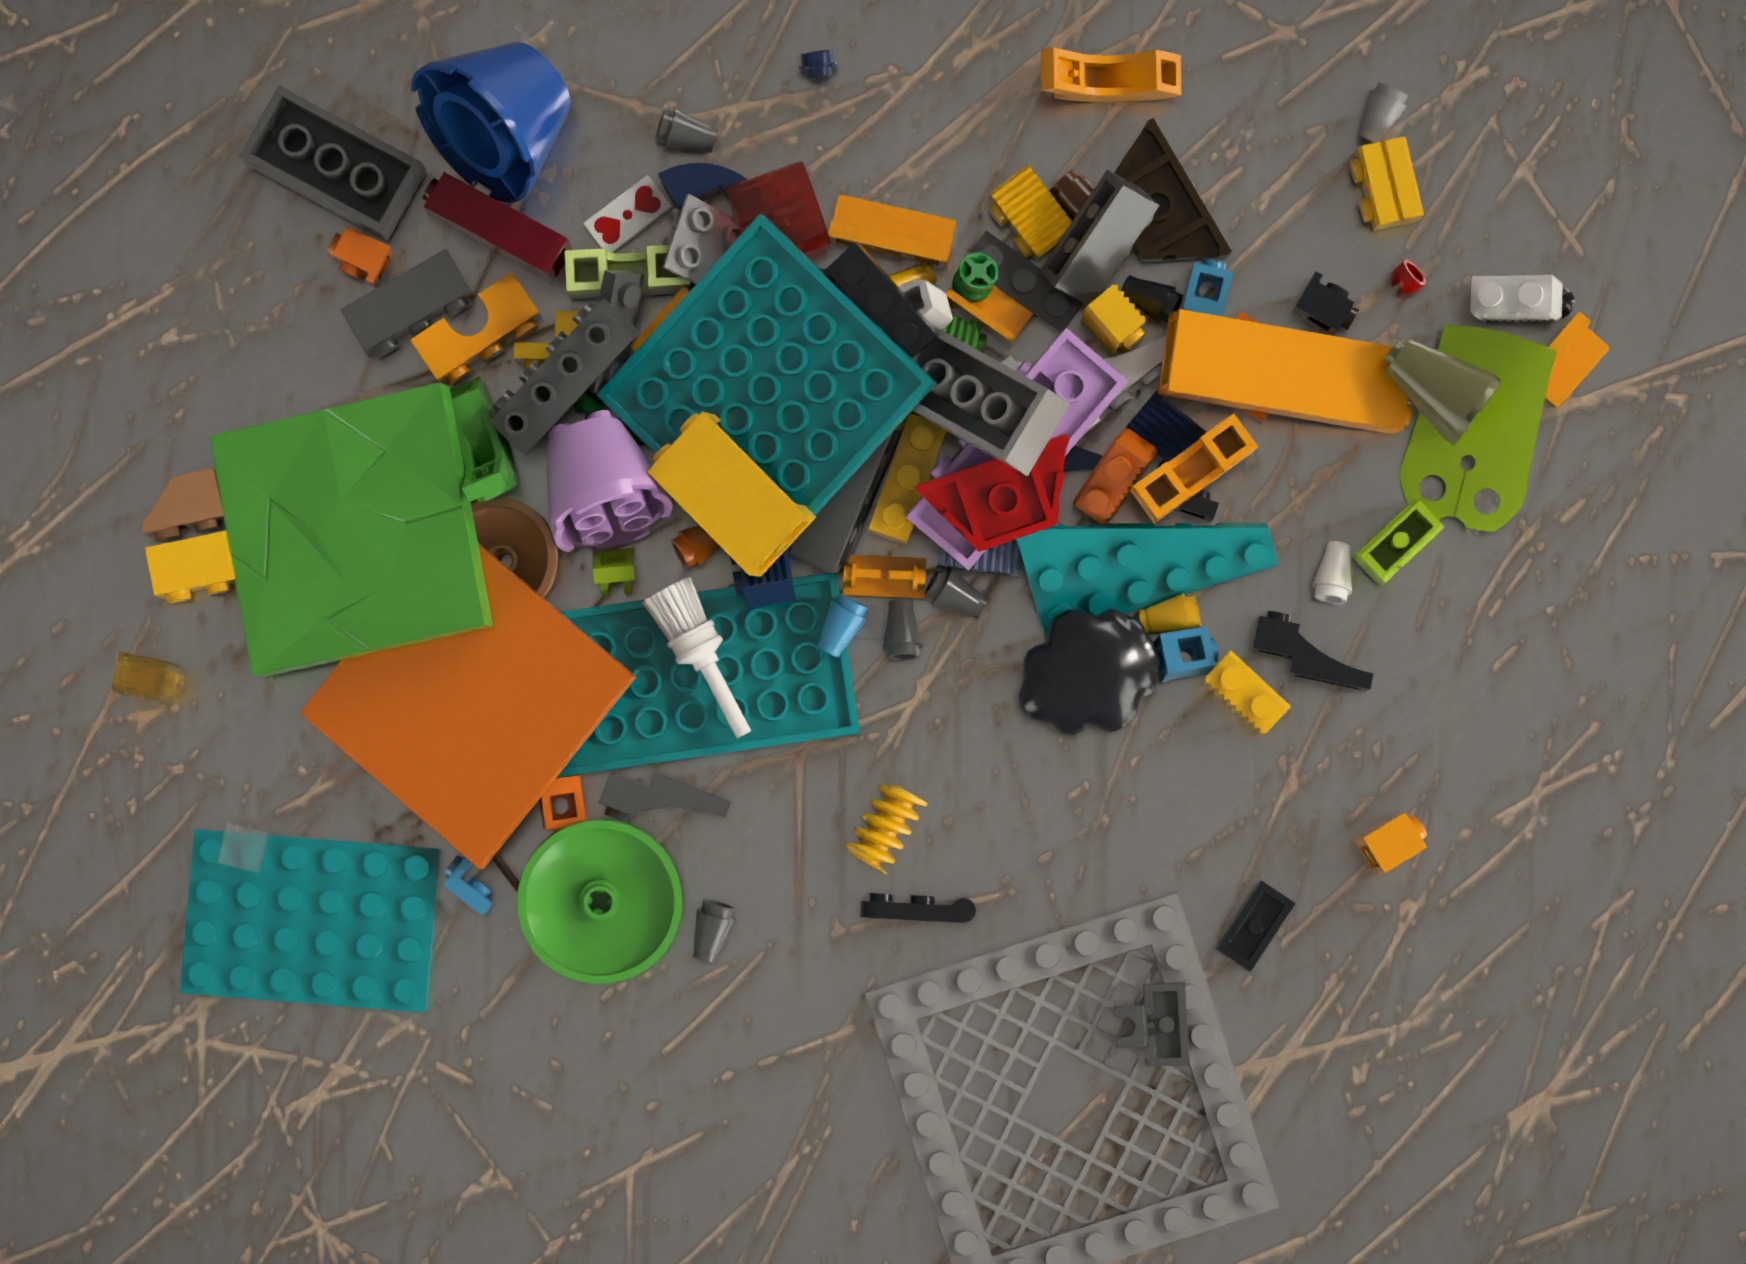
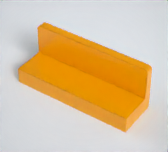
M839 195L833 220H831L828 231V242L848 247L855 242H859L866 251L919 263L925 261L932 266L947 268L956 221L851 196Z

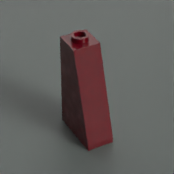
M443 172L439 180L433 178L423 194L422 199L426 201L423 207L427 214L546 283L554 285L565 266V251L572 250L568 238L446 172Z

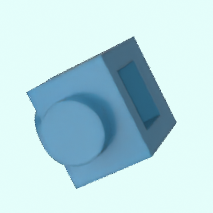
M1202 259L1201 264L1194 262L1181 309L1223 317L1234 272L1225 270L1226 264L1219 261ZM1203 285H1209L1213 288L1214 295L1211 298H1203L1199 293V288Z
M1207 626L1162 633L1153 642L1155 651L1162 661V666L1158 671L1160 683L1208 674L1216 666L1215 662H1218L1217 643L1214 638H1209ZM1180 652L1188 653L1191 661L1183 663Z

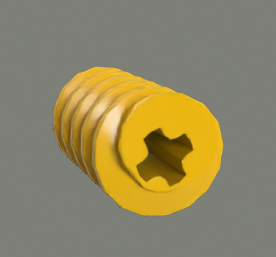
M879 784L877 789L885 799L871 798L869 802L877 812L876 815L863 813L861 818L867 824L868 829L855 827L853 830L860 843L847 841L845 847L854 857L886 875L887 873L880 866V863L894 864L896 860L888 849L901 850L904 846L896 837L897 833L910 835L912 832L905 824V819L918 821L920 818L912 808L913 805L926 807L928 804L895 784L892 786Z

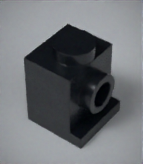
M1315 272L1292 313L1335 336L1340 327L1346 330L1349 329L1360 309L1353 306L1355 302L1347 298L1349 292L1331 282H1328L1326 286L1321 284L1319 281L1323 275Z

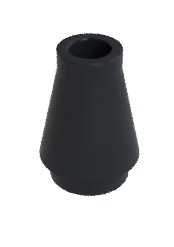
M1132 275L1127 277L1121 291H1124L1123 297H1129L1130 303H1134L1135 307L1158 324L1161 321L1168 323L1169 314L1179 310L1183 300V294L1176 292L1175 286L1139 279Z

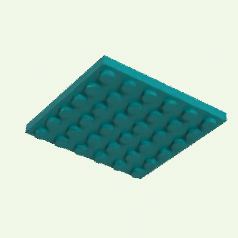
M759 214L600 390L597 396L655 454L668 443L672 445L682 434L680 431L681 426L689 417L696 413L700 415L702 411L715 414L720 419L717 425L796 504L805 505L816 516L937 382L855 305L765 215Z

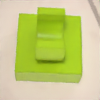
M634 548L593 552L594 584H600L603 596H609V583L622 582L625 594H630L632 581L635 580Z

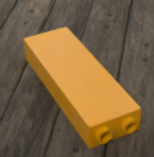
M1182 309L1169 314L1158 395L1386 434L1404 431V427L1409 424L1412 415V403L1408 401V397L1385 372L1389 364L1384 361V358L1393 346Z

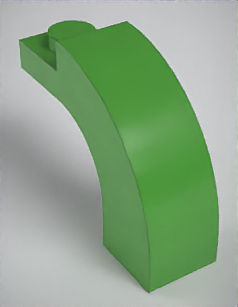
M479 376L451 388L450 394L461 453L465 464L462 490L468 502L478 499L479 503L516 488L517 475L508 440L489 423L497 414V411L492 408L494 404L481 377Z

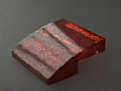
M802 161L725 187L735 223L740 228L741 234L759 214H763L803 253L831 244L816 195Z

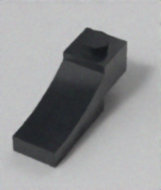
M1267 611L1266 617L1258 616L1256 618L1250 651L1289 659L1286 675L1363 692L1371 689L1373 673L1345 665L1319 651L1298 632L1300 624L1290 622L1291 615Z

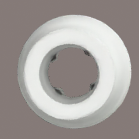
M1339 541L1327 542L1325 554L1312 584V588L1315 590V599L1330 604H1344L1347 602V596L1352 594L1351 545Z

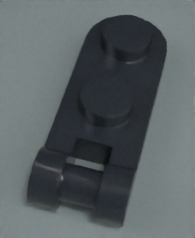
M869 893V901H861L860 917L965 923L972 920L976 913L974 903L967 898H960L952 905H935L934 896L910 895V903L894 902V894Z

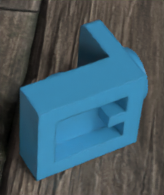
M457 855L443 873L448 878L443 886L479 914L486 916L495 905L488 898L492 891L474 877L469 882L463 879L474 864L466 857L463 859Z

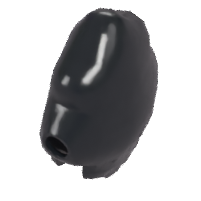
M1079 608L1070 609L1054 617L1050 622L1046 641L1035 645L1026 653L1024 658L1025 676L1018 695L1021 710L1030 719L1049 724L1064 735H1076L1083 732L1089 726L1106 732L1117 731L1128 725L1136 717L1141 699L1149 697L1155 692L1157 673L1162 666V661L1155 651L1154 643L1146 633L1140 619L1124 615L1115 609H1108L1098 616Z

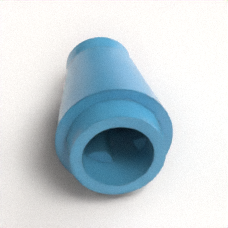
M839 593L835 602L830 601L817 647L839 658L841 652L844 651L866 622L867 618L864 616L868 607Z

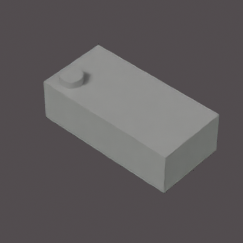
M932 325L939 333V336L913 360L937 384L918 403L912 412L1028 476L1070 404L1043 385Z

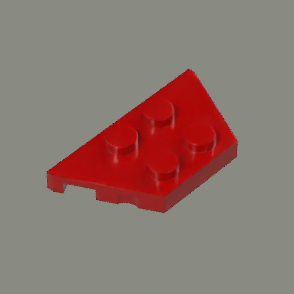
M1067 434L1050 438L1028 476L996 458H992L917 484L915 488L958 533L980 552L1057 525L1060 491L1062 490L1064 479V462L1069 439Z

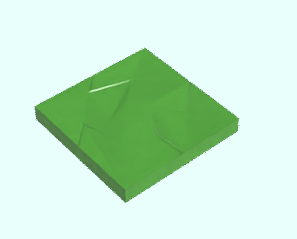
M435 383L209 436L236 578L235 582L252 676L267 677L494 627L471 502H468L462 490L465 469L448 385Z

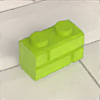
M1416 497L1352 558L1376 584L1382 586L1432 540L1444 526Z

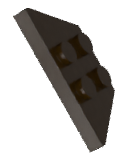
M1154 118L1148 120L1142 132L1114 172L1142 188L1160 205L1154 213L1152 222L1143 229L1133 244V248L1142 262L1224 258L1231 255L1232 250Z

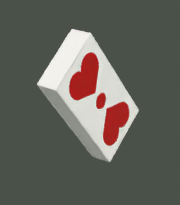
M647 175L586 220L583 225L601 249L606 248L607 252L615 253L673 208Z

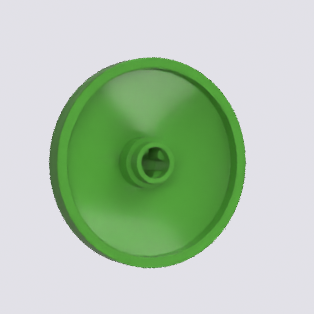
M595 818L577 821L549 835L529 857L522 871L518 886V918L529 946L539 959L552 970L579 982L590 984L615 983L632 978L648 969L670 946L677 932L682 913L680 880L676 868L665 849L652 836L640 828L613 819Z

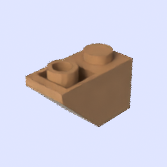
M209 468L173 476L142 523L143 534L148 537L155 536L156 542L180 537L179 531L195 527L196 533L220 528L219 522L224 521V513L216 470Z

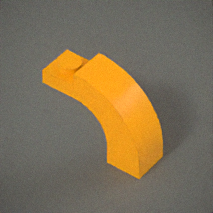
M1055 47L1042 49L1040 68L1042 90L1054 93V97L1057 99L1081 102H1136L1181 96V55L1160 50H1150L1134 54L1102 56L1081 54Z

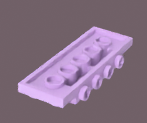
M1064 328L1043 354L1032 364L1025 360L1015 370L1048 388L1070 404L1051 436L1053 438L1067 434L1069 443L1066 448V455L1129 382L1067 328ZM958 438L957 443L962 446L952 459L944 455L931 470L930 474L938 478L994 457ZM923 497L917 501L905 516L967 570H970L986 551L978 552Z

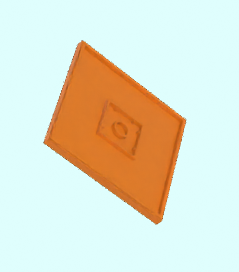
M478 543L494 627L341 660L300 711V714L478 869H484L635 680L636 676Z

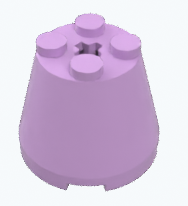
M599 410L590 414L586 420L571 425L566 423L559 424L549 430L550 440L546 445L549 526L558 548L566 552L575 549L574 546H592L594 553L613 550L651 533L649 525L660 517L670 516L673 509L670 495L647 472L652 465L620 420L612 418L609 411Z

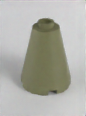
M1410 338L1405 345L1397 341L1384 358V361L1389 364L1385 371L1387 375L1445 441H1448L1453 446L1465 433L1473 419L1483 409L1501 383V379L1491 372Z

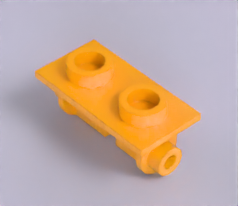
M851 555L848 564L844 565L843 595L924 599L926 558Z

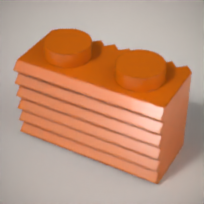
M1124 428L1113 440L1073 500L1074 506L1101 525L1107 524L1117 513L1128 497L1133 485L1137 483L1145 469L1149 466V463L1153 460V457L1157 454L1156 447L1131 429Z

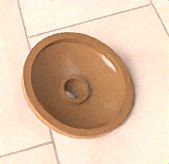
M493 498L481 503L478 501L471 504L478 543L500 562L505 555L509 554L512 559L509 569L544 598L554 582L558 566L557 546L545 519L530 506L513 499Z

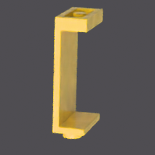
M703 411L700 415L696 413L684 422L680 428L682 434L672 445L668 443L658 450L652 459L654 464L647 472L749 576L761 577L813 522L816 516L805 505L796 504L717 425L720 419L715 414Z

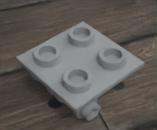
M686 194L682 209H673L668 218V223L672 224L674 234L663 268L697 284L749 225L690 194Z

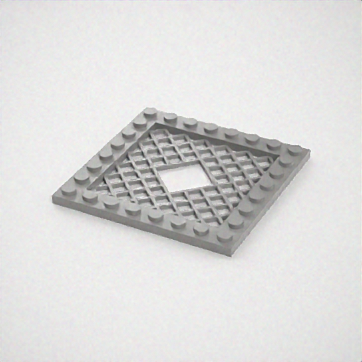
M1178 893L865 992L951 1264H1106L1280 1208ZM1151 945L1155 959L1136 949ZM1126 953L1117 972L1098 963V961ZM1132 955L1153 965L1143 985L1122 975ZM1087 965L1078 985L1058 975ZM1093 967L1114 977L1104 998L1083 988ZM1159 969L1163 983L1185 982L1189 1061L1193 1077L1174 1068V1066H1163L1162 1068L1165 1070L1154 1090L1134 1080L1144 1059L1148 1060L1147 1046L1143 1047L1142 1050L1136 1047L1125 1048L1139 1056L1129 1077L1109 1067L1117 1050L1116 1040L1118 1037L1125 1035L1132 1019L1126 1017L1116 1037L1097 1028L1096 1025L1106 1006L1113 1010L1114 1006H1118L1109 1000L1119 980L1139 990L1133 1005H1140L1144 997V984H1150ZM1048 978L1039 997L1020 988V986ZM1054 980L1075 990L1065 1010L1044 1000ZM1009 990L1000 1010L980 1000ZM1015 992L1036 1002L1026 1023L1005 1013ZM1080 993L1101 1003L1090 1024L1070 1014ZM970 1003L961 1022L941 1013L942 1011ZM976 1005L997 1015L987 1035L966 1025ZM1041 1005L1061 1015L1052 1036L1031 1026ZM931 1015L921 1035L917 1019ZM937 1017L958 1027L948 1048L927 1038ZM1002 1018L1023 1028L1012 1049L992 1039ZM1067 1019L1087 1029L1077 1050L1057 1040ZM963 1031L983 1040L974 1061L953 1051ZM1028 1031L1048 1041L1038 1062L1018 1052ZM1093 1032L1113 1042L1103 1063L1083 1053ZM925 1044L945 1053L935 1073L933 1072ZM989 1044L1009 1054L999 1075L979 1065ZM1054 1045L1126 1082L1089 1154L1017 1117ZM949 1057L970 1066L960 1087L940 1078ZM1015 1057L1035 1067L1025 1088L1005 1078ZM975 1070L996 1080L986 1101L966 1091ZM1170 1073L1191 1082L1181 1103L1160 1093ZM937 1083L957 1093L947 1113ZM1001 1083L1022 1093L1012 1114L991 1104ZM1131 1085L1152 1095L1142 1115L1121 1106ZM1196 1087L1206 1116L1186 1107ZM962 1096L983 1106L973 1127L952 1117ZM1157 1098L1178 1108L1168 1129L1147 1119ZM988 1109L1009 1119L999 1140L978 1130ZM1118 1111L1138 1121L1128 1142L1108 1132ZM1183 1112L1203 1121L1194 1142L1173 1133ZM950 1122L970 1132L960 1152L958 1151ZM1014 1123L1034 1132L1025 1153L1004 1143ZM1144 1124L1164 1134L1154 1155L1134 1145ZM1208 1127H1210L1218 1155L1199 1146ZM975 1135L995 1145L985 1166L965 1156ZM1040 1136L1060 1146L1050 1167L1030 1157ZM1105 1137L1125 1147L1115 1168L1095 1158ZM1170 1138L1190 1147L1180 1168L1160 1159ZM1000 1149L1021 1159L1011 1179L991 1170ZM1065 1150L1086 1159L1076 1180L1056 1170ZM1131 1150L1151 1160L1141 1181L1121 1171ZM1196 1151L1216 1161L1206 1182L1186 1172ZM962 1161L982 1171L973 1191H971ZM1027 1162L1047 1172L1037 1193L1016 1183ZM1092 1163L1112 1173L1102 1194L1082 1184ZM1157 1164L1177 1174L1167 1195L1147 1185ZM1222 1165L1226 1180L1212 1184ZM987 1175L1008 1185L998 1206L977 1195ZM1052 1176L1073 1186L1063 1206L1043 1197ZM1118 1176L1138 1186L1128 1207L1108 1197ZM1183 1177L1202 1187L1174 1196ZM1013 1188L1034 1198L1024 1219L1003 1209ZM1078 1189L1099 1199L1089 1220L1069 1210ZM1143 1190L1163 1199L1162 1201L1134 1209ZM975 1201L995 1211L985 1231ZM1039 1201L1059 1211L1050 1232L1029 1222ZM1104 1202L1125 1212L1095 1222ZM1000 1214L1021 1224L1010 1245L990 1235ZM1065 1215L1084 1224V1226L1056 1234ZM1026 1228L1046 1237L1017 1247ZM988 1241L1007 1251L992 1255Z

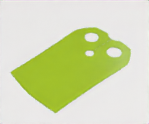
M1444 324L1438 350L1495 374V376L1501 379V383L1454 446L1445 441L1419 411L1401 466L1400 482L1407 503L1409 504L1417 497L1438 520L1444 517H1456L1465 524V528L1495 532L1505 525L1520 510L1524 503L1540 418L1556 350L1502 331ZM1465 455H1471L1475 459V466L1471 470H1465L1461 466V459ZM1430 475L1441 477L1446 485L1443 497L1436 501L1426 500L1420 492L1422 480ZM1485 488L1494 490L1500 498L1498 509L1489 515L1479 513L1474 506L1476 493Z

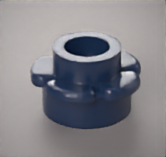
M833 49L801 54L802 66L798 68L800 71L807 70L808 78L832 75L831 67L837 66L838 61H834Z

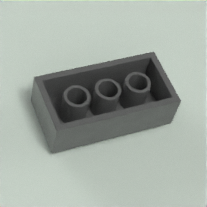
M279 85L239 155L242 161L250 168L386 241L391 237L427 172L421 161Z

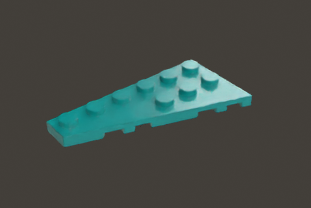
M1096 523L1089 526H1064L1063 524H1057L1016 539L1045 638L1051 620L1070 609L1079 608L1097 616L1108 609H1115L1126 614L1163 602L1182 593L1195 592L1279 565L1270 529L1266 523H1217L1216 525L1192 526L1191 523H1175V526H1155L1153 523H1107L1102 525Z

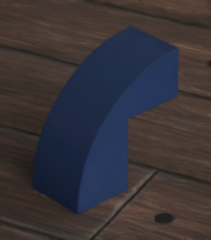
M688 163L658 173L661 184L678 210L682 209L686 194H690L704 202L723 192L738 220L745 224L754 220L759 214L770 211L769 202L761 191L747 178L731 169L709 163Z

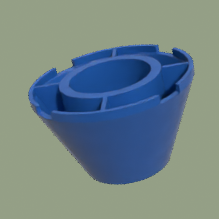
M513 42L426 63L416 71L411 83V91L415 92L418 90L420 104L415 107V110L425 132L442 157L465 181L472 186L476 182L481 183L492 190L489 193L490 197L506 203L519 202L532 191L571 108L568 89L558 71L545 56L525 43Z

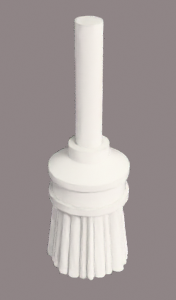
M691 577L680 580L645 599L642 603L670 641L667 645L669 649L672 648L677 664H692L696 672L701 670L736 738L751 732L748 723L715 663L719 660L715 652L723 639L721 635L718 636L713 620L707 621Z

